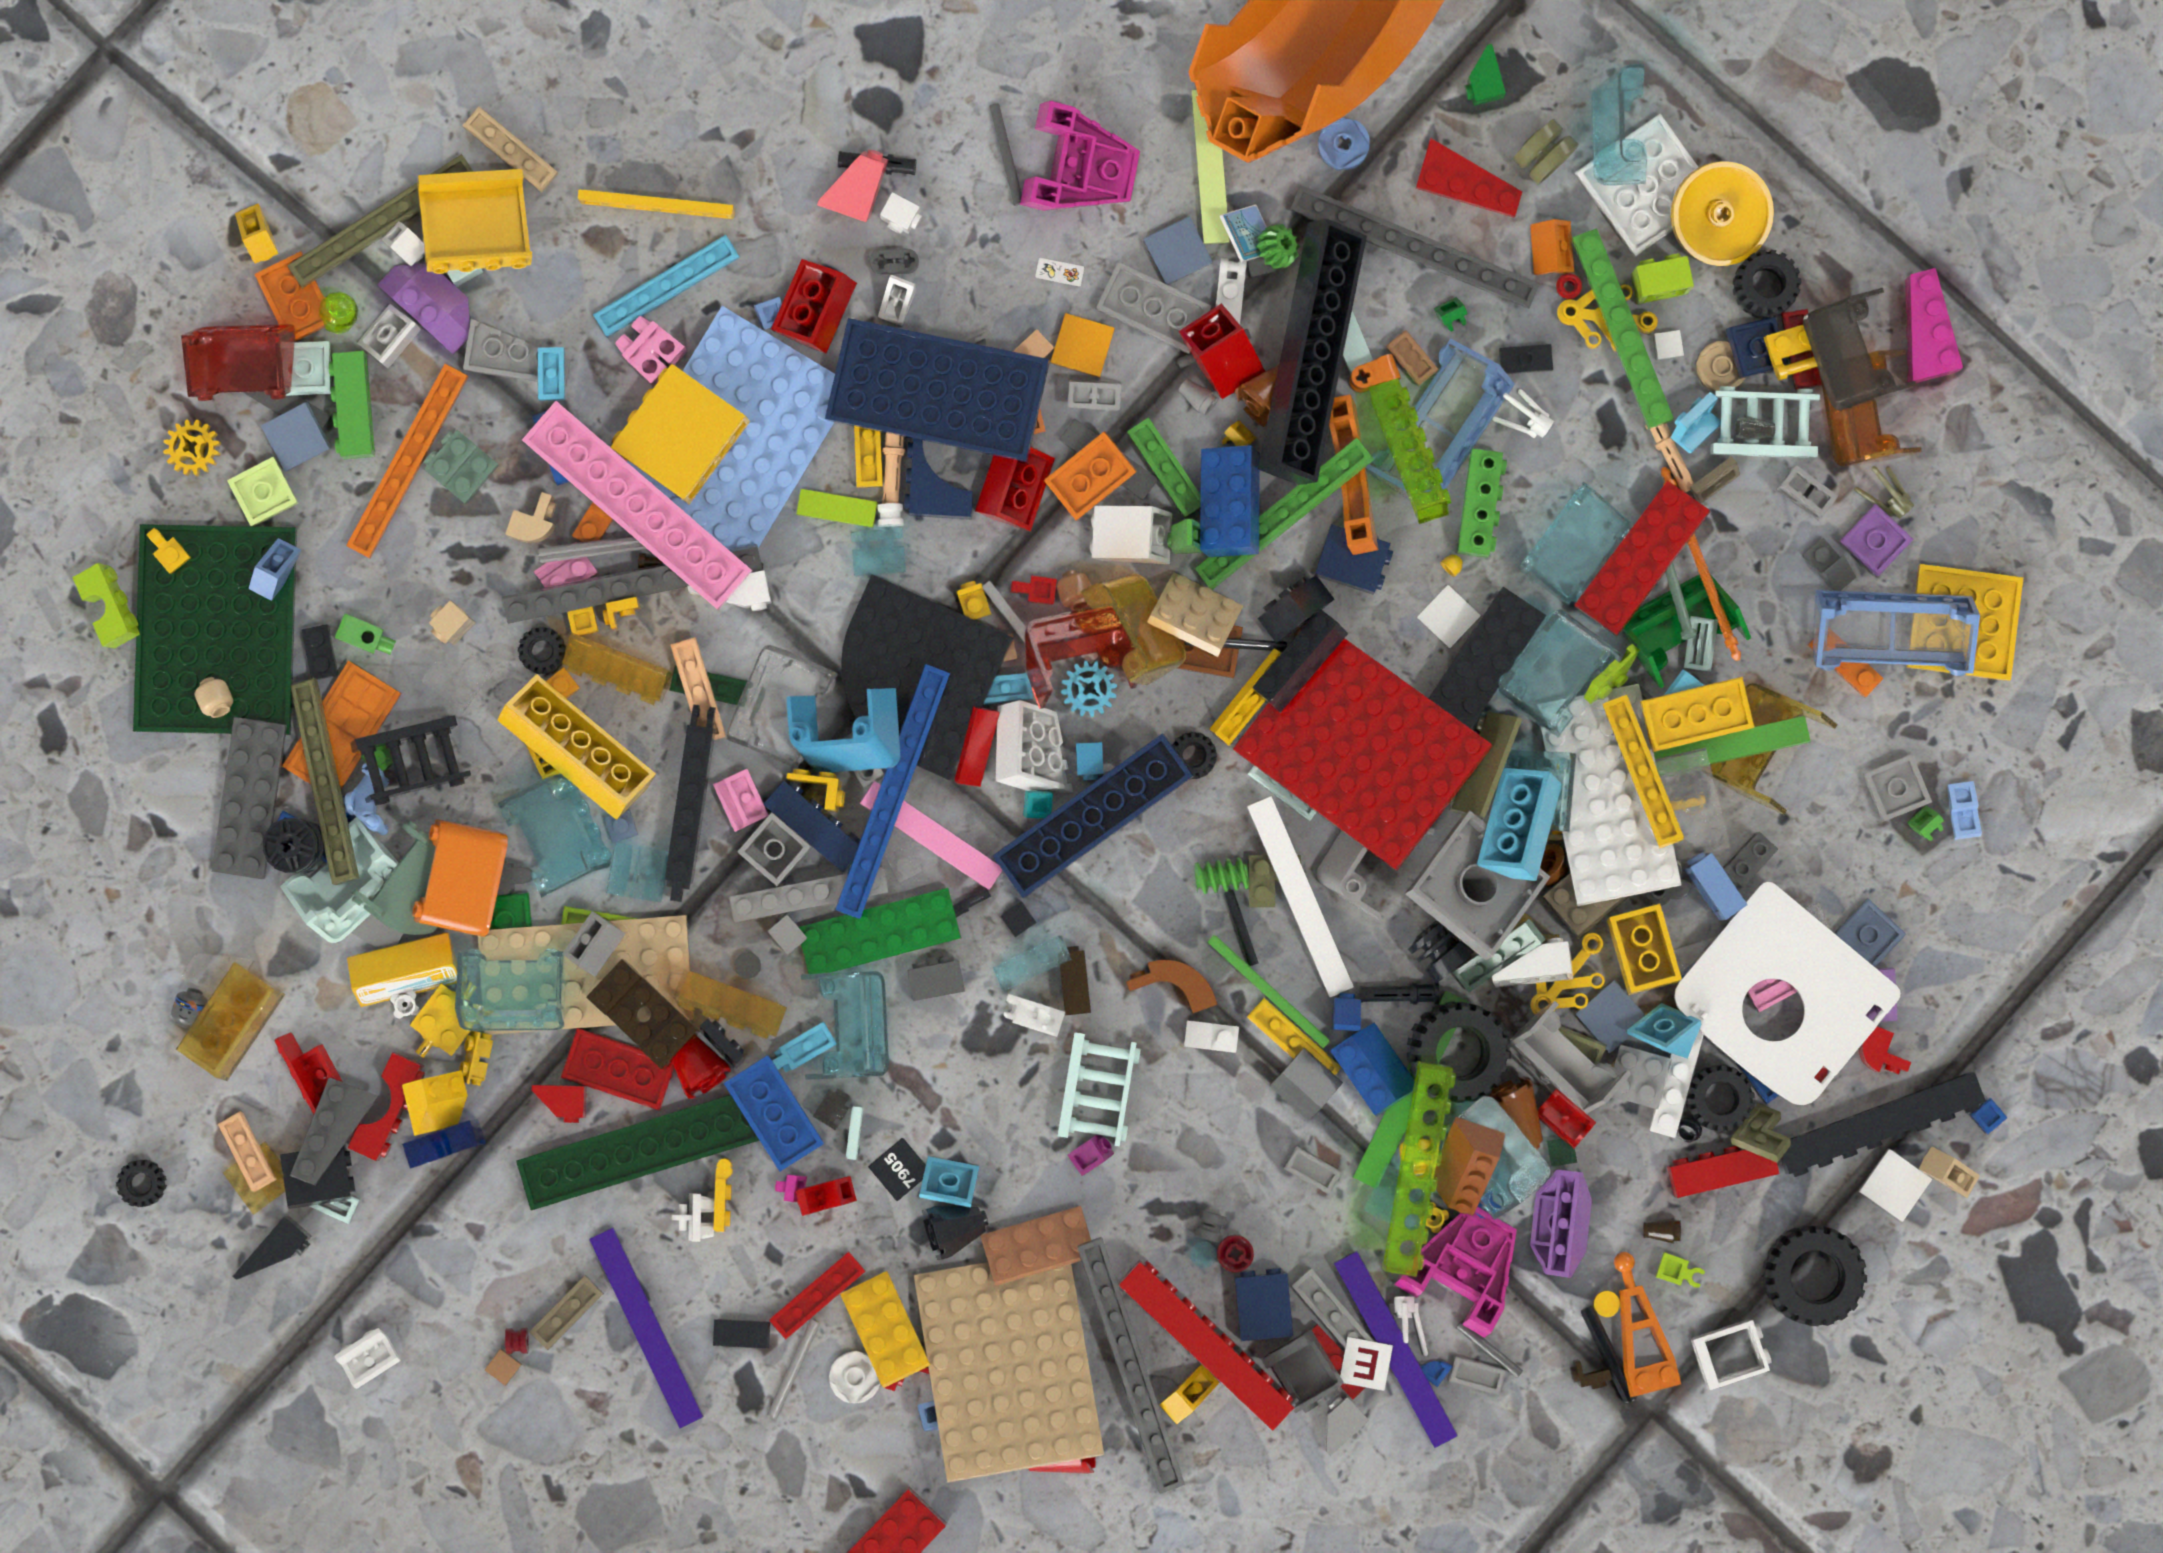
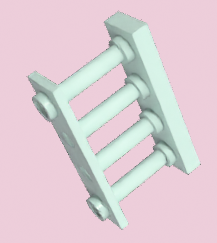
M1720 386L1719 391L1712 392L1717 398H1722L1720 438L1717 439V443L1710 444V455L1818 457V446H1811L1809 441L1810 401L1820 400V394H1813L1812 389H1797V394L1737 392L1735 387ZM1732 398L1748 399L1746 439H1743V444H1733V439H1731ZM1758 399L1774 400L1772 440H1769V445H1761L1759 440H1757ZM1784 400L1799 401L1798 441H1795V446L1785 445V441H1783Z
M1074 1033L1058 1136L1068 1138L1069 1133L1079 1131L1115 1137L1114 1146H1120V1141L1126 1142L1128 1126H1123L1127 1098L1133 1063H1139L1141 1049L1136 1048V1042H1131L1130 1049L1089 1043V1040L1084 1039L1085 1034ZM1087 1053L1126 1059L1128 1060L1126 1075L1085 1069V1066L1080 1065L1081 1055L1087 1056ZM1086 1079L1124 1086L1122 1101L1081 1095V1092L1076 1091L1077 1081ZM1083 1105L1119 1111L1118 1125L1113 1127L1077 1121L1075 1117H1071L1073 1107Z

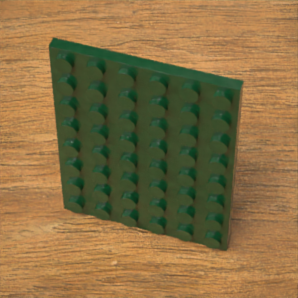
M140 524L137 629L140 635L136 636L133 732L232 734L234 717L286 724V735H291L296 563L284 586L272 601L250 590L249 585L255 566L278 538L297 547L296 527ZM153 528L158 529L167 541L174 537L191 557L172 574H169L153 555L159 548L146 535ZM209 677L225 681L233 697L230 711L218 718H212L203 714L195 698V691L200 686V682Z

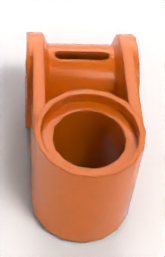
M1387 354L1357 366L1352 371L1349 379L1352 390L1358 393H1365L1399 381L1401 376L1393 355ZM1359 374H1361L1362 378L1367 377L1365 384L1362 381H1357Z

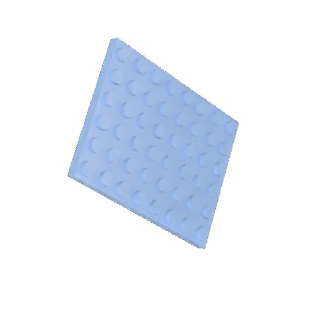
M722 306L683 369V372L746 415L750 423L690 505L628 461V463L728 550L757 544L759 548L834 424L832 421L825 420V415L835 374Z

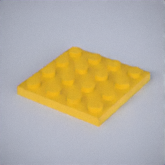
M1919 564L1915 594L1972 596L1977 606L1980 620L1974 671L1965 675L2011 681L2024 577ZM1912 613L1908 650L1964 651V622L1951 619L1949 614ZM1971 624V643H1972L1973 626H1974L1973 624ZM1906 665V668L1950 673L1945 666Z

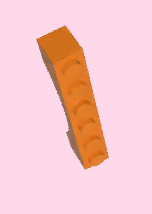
M1350 394L1334 398L1329 427L1335 454L1340 452L1354 439L1358 438L1361 441L1356 404ZM1363 468L1341 486L1347 546L1353 555L1378 550L1366 468Z

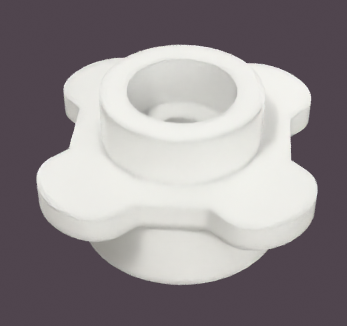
M414 991L400 995L396 993L391 996L390 1000L395 1008L393 1014L396 1018L400 1019L410 1014L416 1015L419 1012V1007L415 1003L416 993ZM403 1002H407L406 1007L402 1005Z

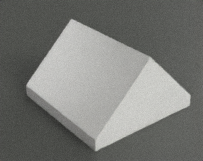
M389 304L357 344L389 369L421 329L410 318Z

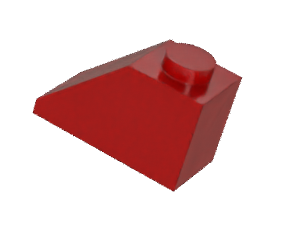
M532 1085V1091L556 1117H564V1123H579V1118H586L587 1086Z

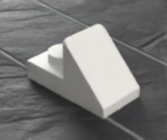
M1187 1021L1184 1047L1236 1053L1239 1027Z

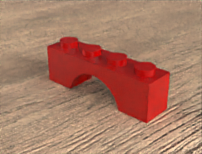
M392 1052L381 1075L391 1092L389 1110L377 1122L359 1124L349 1143V1149L374 1161H380L381 1157L386 1158L392 1146L388 1142L392 1134H397L403 1120L400 1117L403 1110H408L402 1085L423 1079L425 1076V1072L422 1071L424 1065L401 1054Z

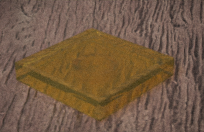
M266 1141L260 1147L277 1180L253 1192L237 1162L223 1172L253 1215L285 1193L281 1161Z

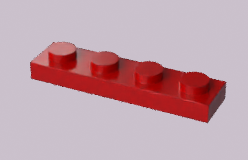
M849 1251L771 1317L769 1321L786 1340L865 1273L866 1270Z

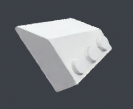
M1021 700L998 706L1000 714L997 721L996 781L1023 790L1072 793V784L1067 783L1065 770L1068 769L1067 760L1062 759L1060 749L1063 740L1057 712Z

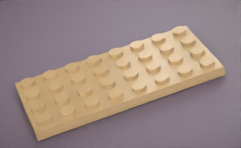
M687 915L609 921L623 931L625 935L596 977L562 955L584 923L489 930L486 937L478 936L485 1033L491 1035L616 1025L586 997L621 959L626 960L688 1020H693L694 1010ZM640 1008L637 1013L638 1019L641 1022L648 1021L651 1017L649 1008Z

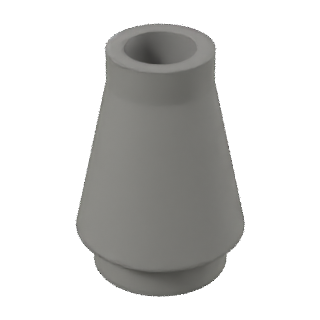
M1186 379L1178 390L1198 413L1202 412L1205 415L1213 409L1218 401L1213 391L1195 384L1189 379Z

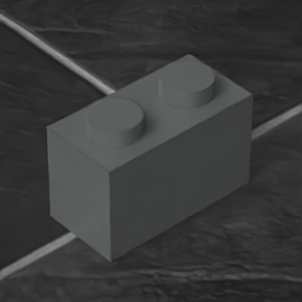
M953 956L938 959V964L928 966L927 961L912 964L913 969L907 970L913 1001L965 992L960 961H954Z

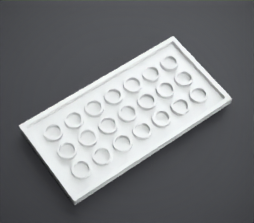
M1639 684L1612 689L1605 699L1601 700L1599 698L1592 704L1583 698L1584 695L1536 705L1549 769L1562 784L1557 808L1577 906L1681 886L1673 844L1659 849L1602 705L1621 696H1628L1656 766L1654 752L1651 750L1640 701H1642Z

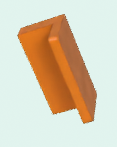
M1552 219L1531 224L1534 275L1553 272L1573 273L1571 221Z

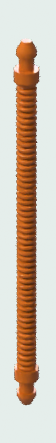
M1667 467L1661 468V476L1665 481L1663 485L1668 480L1677 487L1675 479H1672L1670 475L1671 471ZM1693 534L1687 544L1691 554H1693L1692 557H1694V562L1696 563L1699 575H1701L1700 577L1702 578L1706 593H1708L1712 608H1714V614H1716L1715 616L1725 639V646L1727 649H1730L1731 657L1735 661H1739L1741 659V652L1737 648L1739 643L1737 638L1733 636V631L1729 621H1727L1728 618H1726V613L1717 594L1695 534Z

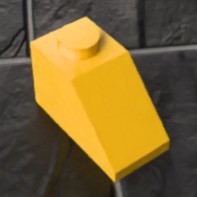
M259 203L235 213L242 241L254 264L260 261H267L279 254L274 237Z
M1201 1364L1159 1406L1178 1424L1191 1414L1220 1382Z

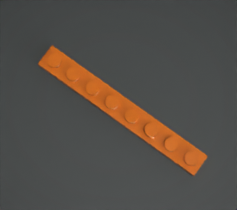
M444 364L346 545L347 547L371 559L468 380V375Z

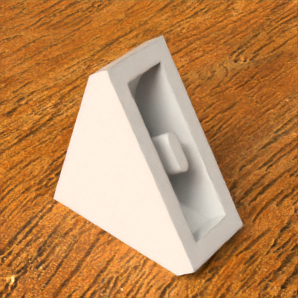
M890 275L878 317L902 326L916 293V285Z

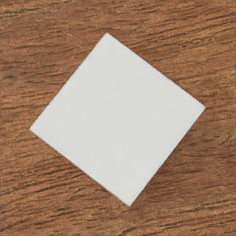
M1658 114L1576 171L1575 175L1629 251L1636 257L1673 231L1671 225L1673 197L1684 178L1697 169L1698 166L1662 115Z

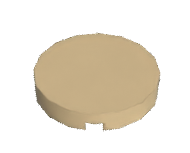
M1716 341L1707 345L1699 354L1696 362V374L1700 382L1708 390L1719 391L1720 386H1731L1736 389L1745 380V378L1739 379L1729 342Z

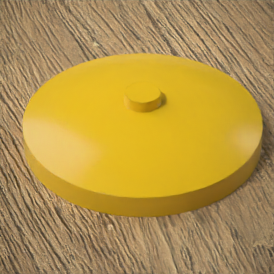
M1727 161L1711 162L1693 170L1677 188L1671 205V225L1680 246L1696 260L1716 266L1734 265L1744 261L1751 254L1756 253L1766 241L1774 217L1772 197L1762 178L1742 164Z

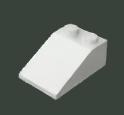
M1563 938L1548 939L1547 944H1541L1494 974L1492 980L1495 988L1574 979L1569 942H1563Z

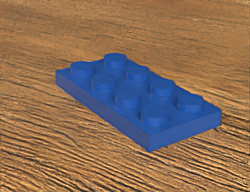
M769 1055L724 1083L779 1172L824 1144Z

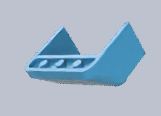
M896 688L867 689L869 716H861L855 720L852 728L853 738L819 741L816 697H786L789 739L815 772L831 773L892 768L898 764L900 760Z

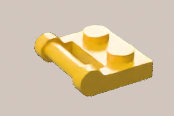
M1815 321L1764 337L1775 375L1779 381L1787 379L1788 375L1817 366L1823 368L1829 365ZM1813 350L1815 356L1788 365H1784L1782 362L1784 358Z

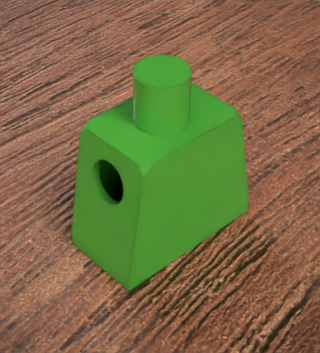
M346 613L335 635V639L374 654L375 650H379L391 655L396 643L395 640L382 635L384 629ZM364 632L374 636L371 643L362 640L361 636Z

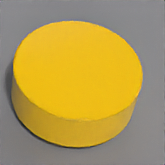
M1601 1291L1594 1297L1593 1307L1599 1315L1611 1317L1618 1312L1620 1300L1611 1291Z

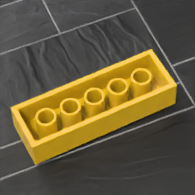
M537 674L505 704L497 721L616 820L648 789L656 775L654 771Z

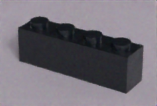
M1320 608L1252 688L1281 713L1348 633L1336 620Z

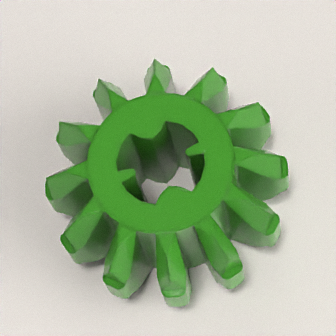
M1284 224L1271 225L1262 231L1257 237L1259 244L1256 247L1261 252L1259 257L1265 259V265H1271L1273 269L1290 266L1299 257L1297 250L1301 246L1296 243L1295 239L1297 236L1292 235L1291 228H1286Z

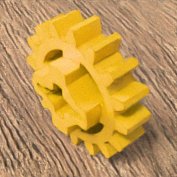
M187 419L185 420L184 427L176 423L177 431L169 430L168 434L171 436V439L164 440V443L169 448L165 449L163 453L171 455L167 463L170 465L176 463L174 470L179 472L183 468V474L189 476L191 471H193L195 476H199L200 469L208 473L209 468L207 465L212 464L216 466L217 464L213 457L221 456V453L215 450V447L221 445V442L214 440L218 434L215 431L209 432L211 426L208 424L203 425L201 428V421L196 420L194 425H192ZM197 431L202 433V435L194 437L191 436L189 432ZM180 439L179 448L176 449L177 441ZM187 440L196 445L194 447L196 455L188 451L190 446ZM209 446L208 453L204 457L205 449ZM192 459L196 464L188 465L182 463V461Z

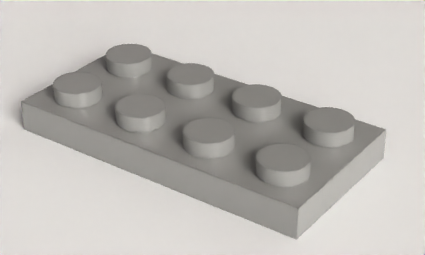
M1118 262L1096 306V310L1189 354L1190 351L1178 331L1209 312L1212 306Z

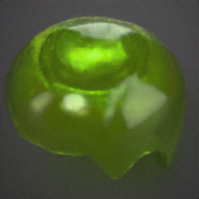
M338 291L329 293L321 300L319 317L324 322L327 331L342 334L348 332L355 325L359 310L355 300L350 295Z

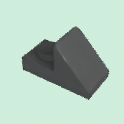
M1824 538L1802 555L1833 591H1841L1856 578L1845 556L1840 557Z

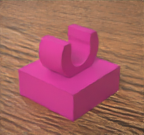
M787 1175L786 1181H776L775 1191L785 1193L784 1201L797 1202L795 1190L806 1187L807 1176Z

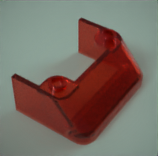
M1109 603L1042 617L1029 622L1025 630L1026 673L1039 709L1045 707L1053 691L1050 682L1053 674L1051 661L1097 652L1099 660L1104 666L1108 668L1123 666L1130 688H1136L1145 671V667L1124 611L1120 606Z

